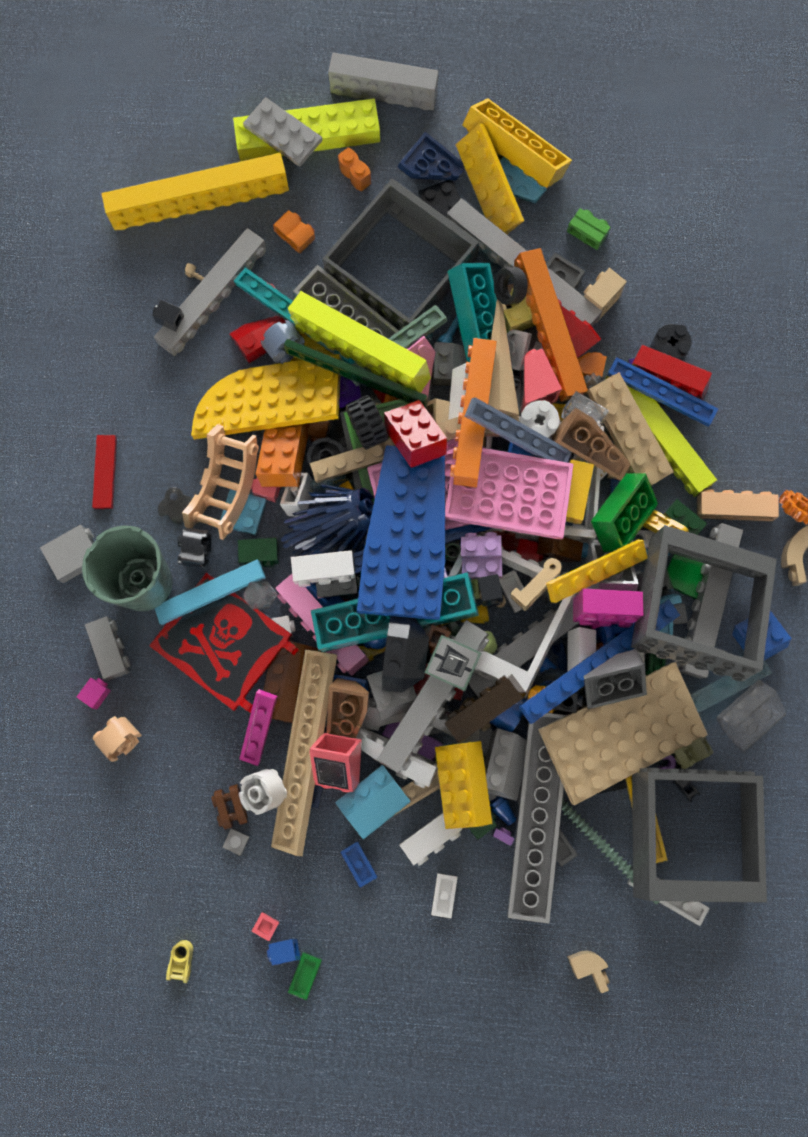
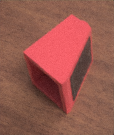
M543 349L528 351L524 356L520 369V413L531 402L545 400L550 402V404L555 403L562 389Z
M329 733L321 735L309 751L315 785L325 789H339L346 793L353 792L359 784L362 740Z

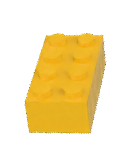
M481 741L435 747L445 829L479 827L492 824Z

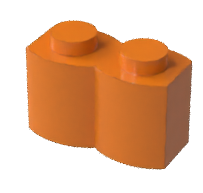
M347 148L338 155L341 173L351 180L352 185L357 190L363 191L371 185L369 167L359 160L358 155L352 149Z
M288 210L273 224L274 231L295 251L301 254L315 240V231L309 224L301 222L302 220L297 213H292Z

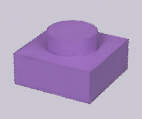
M502 827L500 830L495 828L491 835L510 846L514 840L510 836L512 832Z

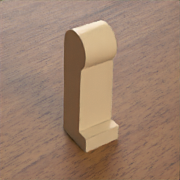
M548 559L544 563V568L522 591L515 588L511 592L510 598L526 611L547 589L546 583L559 577L562 567L561 563L557 559Z

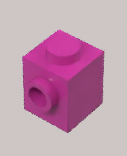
M99 677L97 680L90 678L77 695V698L92 709L97 710L111 690L107 688L108 683Z

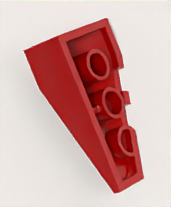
M558 299L578 358L599 342L601 338L587 321H581L575 316L576 313L573 310H567Z

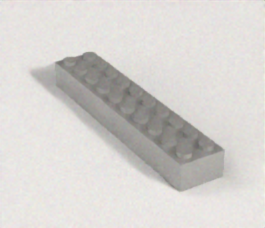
M546 713L534 723L530 724L528 722L507 912L508 918L548 924L550 922L564 786L539 729L567 715Z

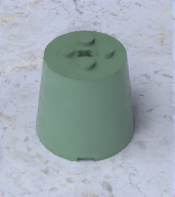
M134 526L110 528L96 537L97 540L90 549L87 548L82 563L83 578L88 589L99 599L135 611H149L160 606L168 598L173 584L172 573L156 541L142 529Z

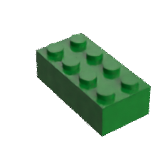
M626 473L591 520L592 527L604 552H613L630 544L658 505L646 473Z

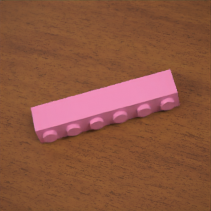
M291 574L275 588L279 592L277 597L283 604L288 603L291 606L288 610L295 618L299 616L303 620L300 624L307 632L311 629L315 634L311 610L322 608V606L306 587H299L298 584L295 585L293 575ZM357 645L326 652L336 654L339 661L337 666L343 673L348 672L351 676L369 661Z

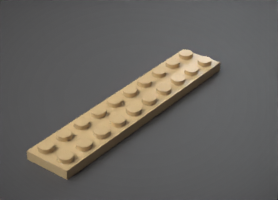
M305 650L283 775V785L287 790V797L278 806L271 847L295 856H303L315 786L309 751L318 738L324 734L328 711L329 686L333 683L337 659L336 654Z

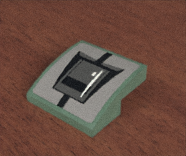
M441 635L425 673L465 691L482 653Z

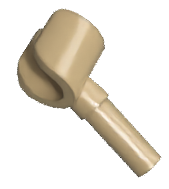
M187 263L185 267L186 276L202 281L204 277L195 272L196 266Z

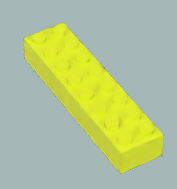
M375 98L286 110L287 113L322 137V142L314 151L380 142V128ZM248 116L233 118L240 161L280 153L244 128L243 122Z
M300 291L288 307L291 315L290 318L294 321L295 328L300 333L309 334L316 342L321 341L325 343L330 350L339 351L346 359L351 358L355 360L359 366L363 368L366 366L374 374L382 375L388 380L420 393L431 379L427 360L306 293Z

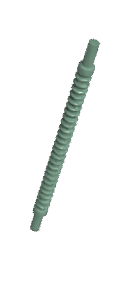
M563 797L561 811H564L563 815L567 814L568 819H572V823H576V828L580 827V832L584 831V836H589L588 840H593L592 844H597V849L600 848L601 853H605V857H609V861H613V865H617L618 870H622V874H626V878H630V882L633 883L631 865H627V861L622 860L623 856L619 857V852L615 853V848H610V844L605 843L606 839L602 840V835L598 836V831H593L594 827H589V822L585 823V818L581 819V814L577 815V810H572L573 806H568L569 802H564Z

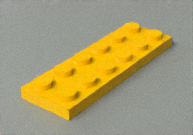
M479 123L456 144V147L485 218L505 234H508L524 222V219L484 124Z

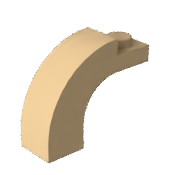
M808 526L795 533L787 541L782 552L781 567L782 569H790L788 577L792 581L793 586H799L807 582L803 565V554L808 547Z

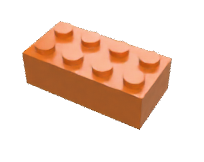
M309 423L265 429L256 469V476L262 487H299Z

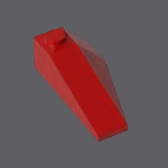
M278 315L247 323L229 335L250 364L267 353L261 345V340L264 341L265 339L264 333L277 322H281V324L286 323L285 319Z

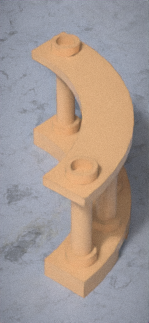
M217 424L207 434V457L210 458L209 467L204 470L200 483L202 489L199 495H194L189 505L182 512L186 528H193L196 523L201 522L218 528L220 539L224 540L233 531L234 525L248 499L255 474L259 447L255 435H252L244 443L226 437L224 426ZM225 445L243 450V462L225 457ZM223 464L242 470L239 484L220 478ZM219 485L237 491L231 504L212 498L216 486ZM211 505L227 512L220 521L203 515L207 506Z

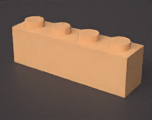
M712 489L703 490L697 496V516L701 519L774 521L779 517L778 495L772 494V492L753 494L752 491L734 493L732 490H724L722 492H715Z

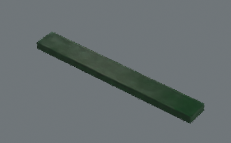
M286 339L284 343L286 353L405 402L412 403L420 400L425 408L427 406V395L289 339Z

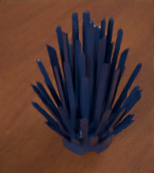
M322 484L323 488L332 490H326V493H308L312 497L325 498L298 501L297 504L326 503L325 505L292 513L294 516H301L284 521L286 524L310 517L287 526L289 529L293 528L294 531L283 535L284 537L281 538L282 542L289 540L283 544L284 548L309 538L294 547L296 550H293V553L302 549L305 550L297 556H303L309 552L311 553L308 555L327 553L344 539L346 540L335 552L350 551L352 547L355 549L358 545L354 552L356 553L359 552L368 534L374 505L371 499L374 496L366 488L352 490Z

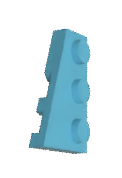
M503 157L500 160L514 197L536 203L547 188L539 185L531 176L524 174L522 169L512 165L507 158Z

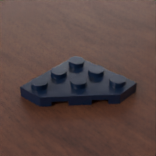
M424 132L397 166L411 179L457 181L465 170L464 164L460 159L426 132Z

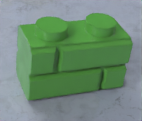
M580 208L570 221L567 232L598 250L608 236L611 227L607 221L599 220L589 210Z

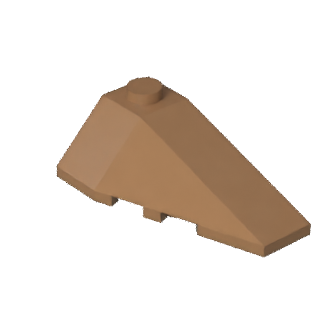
M577 408L561 422L551 439L620 481L631 465L608 438L607 434L597 425V422Z
M337 678L329 686L327 733L350 738L357 737L368 712L369 692L356 681Z

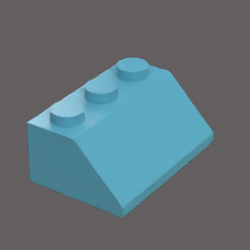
M382 765L361 781L353 792L346 793L335 803L364 840L411 801Z

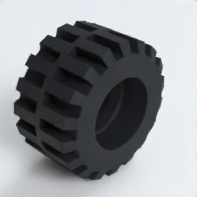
M366 395L346 404L347 414L363 448L367 450L388 440V433L383 420L370 396Z

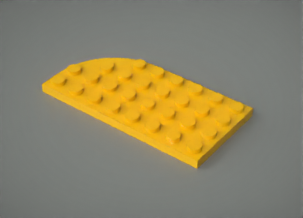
M340 354L329 355L333 358L341 360ZM304 360L238 370L218 381L202 397L194 414L191 436L194 440L207 438V434L217 424L224 426L225 435L338 419L341 375Z

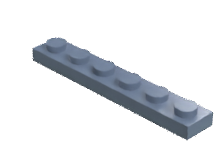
M476 397L471 399L464 417L539 458L568 463L572 453L568 449Z

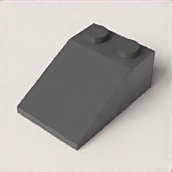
M434 342L432 348L435 350L431 385L451 386L452 369L467 362L464 346L455 343Z
M637 649L616 654L583 676L588 709L647 695L645 664Z

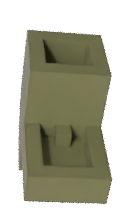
M700 737L692 741V744L675 750L673 754L681 769H686L696 762L709 757L714 752L706 737Z

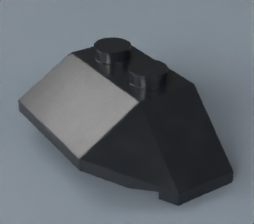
M390 616L382 673V690L402 693L425 677L430 637L416 618Z

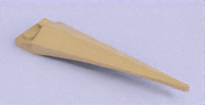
M497 299L491 340L497 341L488 405L519 422V410L503 306ZM485 428L484 436L501 437Z

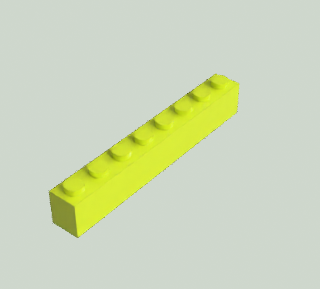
M627 386L672 467L674 475L682 480L686 491L696 497L703 490L713 485L717 481L715 476L656 400Z

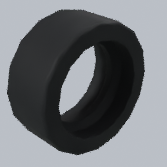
M517 267L503 268L496 273L493 286L496 298L500 303L505 305L521 303L525 299L528 289L525 273ZM509 277H511L514 287L512 296L508 290Z

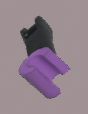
M672 755L663 758L668 761L666 766L658 767L660 769H679L676 767V760ZM671 780L690 802L693 801V797L700 795V792L690 781ZM689 785L691 789L686 793L684 788Z

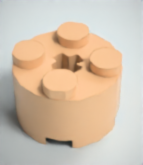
M112 717L107 721V726L102 731H98L92 738L95 741V745L111 762L117 761V756L122 753L127 755L139 743L137 737L142 736L126 717Z

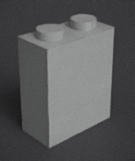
M80 524L40 547L57 580L65 583L82 573L85 552L94 543L92 541L94 536L89 528L86 529Z

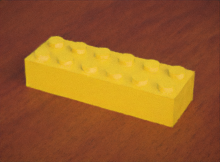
M488 98L471 106L462 124L468 132L479 123L484 124L496 153L507 158L512 165L522 169L524 174L534 178L543 187L548 188L562 179L572 161Z

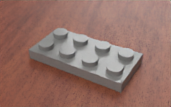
M266 97L243 122L244 128L299 167L322 142V137Z

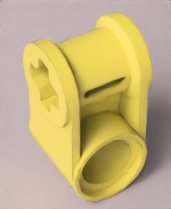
M182 940L172 948L166 980L177 979L183 980V983H188L193 954V946L189 941ZM182 946L186 949V956L179 954L178 947Z

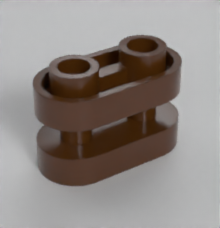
M238 784L229 786L230 793L225 794L223 789L214 791V796H211L214 808L217 807L219 815H217L218 824L225 830L233 828V821L238 820L240 825L249 822L247 811L239 798L241 790ZM231 800L235 809L233 813H230L228 801Z

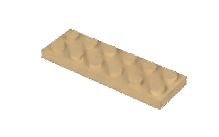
M620 372L588 389L587 393L617 448L631 463L629 467L631 473H646L650 484L653 485L674 472Z

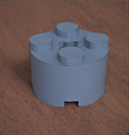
M285 320L286 323L284 324L277 322L264 333V341L261 340L262 347L275 363L291 362V359L294 357L286 353L284 347L286 339L305 346L304 338L288 320Z

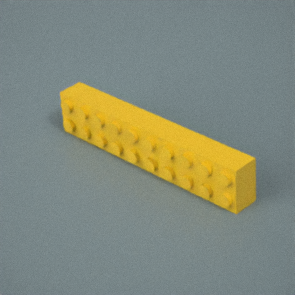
M281 153L101 194L105 213L114 230H125L128 227L142 226L150 222H160L167 218H178L180 215L195 214L202 210H213L216 207L230 206L233 203L248 202L251 199L265 198L273 194H283L289 191Z

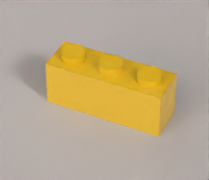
M570 460L569 463L573 464L566 522L580 525L584 519L594 464Z

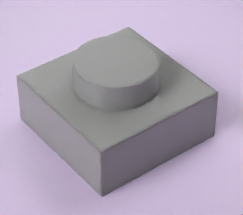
M231 829L223 848L241 856L250 836Z

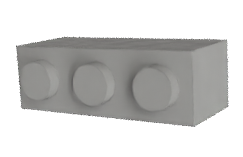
M106 616L85 624L103 679L109 681L130 673L128 667L131 664L128 657L124 656L122 650L124 649L122 639L117 636L118 626L115 620Z

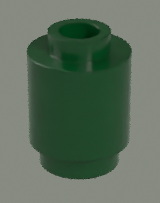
M451 542L445 545L446 564L454 566L461 552L459 544Z

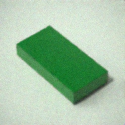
M305 952L302 953L301 960L288 990L289 994L307 1000L322 959Z

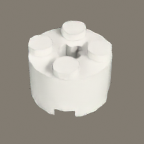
M545 400L535 401L524 408L519 422L550 439L559 426V415L550 402ZM536 419L542 420V424H536Z
M265 769L245 776L240 782L242 784L241 792H239L240 801L247 811L251 810L256 815L278 807L283 802V799L287 797V790L284 788L283 781L274 769Z

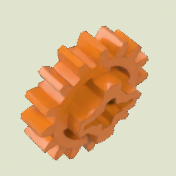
M792 490L784 491L779 497V503L782 504L781 507L784 508V512L794 518L795 521H803L807 525L808 499L801 493H794Z

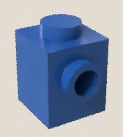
M297 939L268 944L267 956L272 965L301 960Z

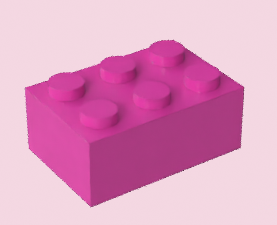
M582 589L573 598V622H579L580 625L586 626L592 623H599V626L607 627L611 626V624H619V627L626 628L631 627L633 623L644 616L643 592Z

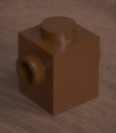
M431 625L428 632L430 637L428 652L434 653L441 635L452 639L453 636L449 628L438 625V627Z

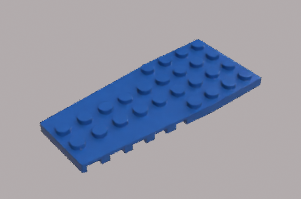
M387 445L363 554L357 613L440 620L445 568V455L411 468L396 446Z

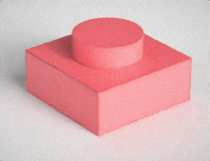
M262 912L251 932L270 941L280 922Z

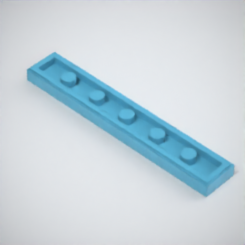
M258 559L163 602L155 608L159 623L161 625L166 624L265 579L260 561Z

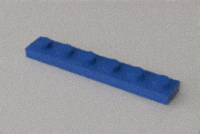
M617 357L607 376L611 377L620 372L627 386L707 427L710 426L718 411V408Z

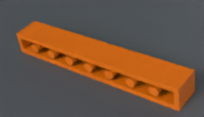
M538 248L521 252L514 260V267L520 268L527 278L526 304L530 307L532 322L536 325L538 331V340L542 343L544 353L562 388L559 394L560 401L580 397L588 389L542 250Z
M474 338L473 346L469 345L468 357H471V360L466 362L465 373L468 374V379L464 378L463 390H466V395L461 396L460 407H464L463 413L459 412L458 424H461V429L456 430L455 441L459 443L458 447H454L453 459H456V463L451 465L450 477H454L453 485L477 488L485 428L464 416L472 398L476 397L486 404L489 403L497 344L495 340Z

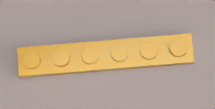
M638 539L547 582L546 585L551 602L557 603L582 589H586L648 559L644 540Z

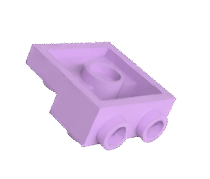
M487 532L485 536H477L476 533H466L465 537H461L462 574L468 573L470 579H478L498 574L499 579L502 578L501 536H497L495 532Z

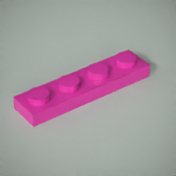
M260 689L256 692L240 760L256 766L260 764L277 700L276 695Z

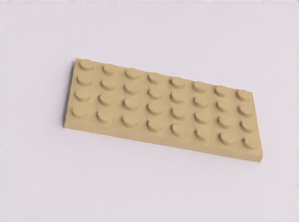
M676 662L646 675L647 695L592 709H588L586 705L580 708L577 713H571L539 729L572 805H576L639 772L640 768H646L675 753V750L692 744V741L708 735Z

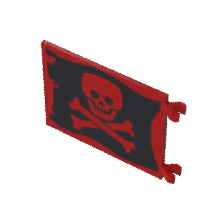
M205 573V575L202 577V579L198 582V584L195 587H198L215 578L210 576L208 573ZM235 593L168 622L149 645L233 711L238 706H241L250 713L253 704L247 701L245 697L280 650L285 648L294 656L299 651L295 645L289 642L292 636L289 631Z

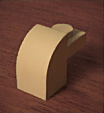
M580 951L567 956L577 979L592 974L598 991L600 993L609 991L607 984H609L608 977L605 971L601 972V970L608 968V965L599 955L591 951Z

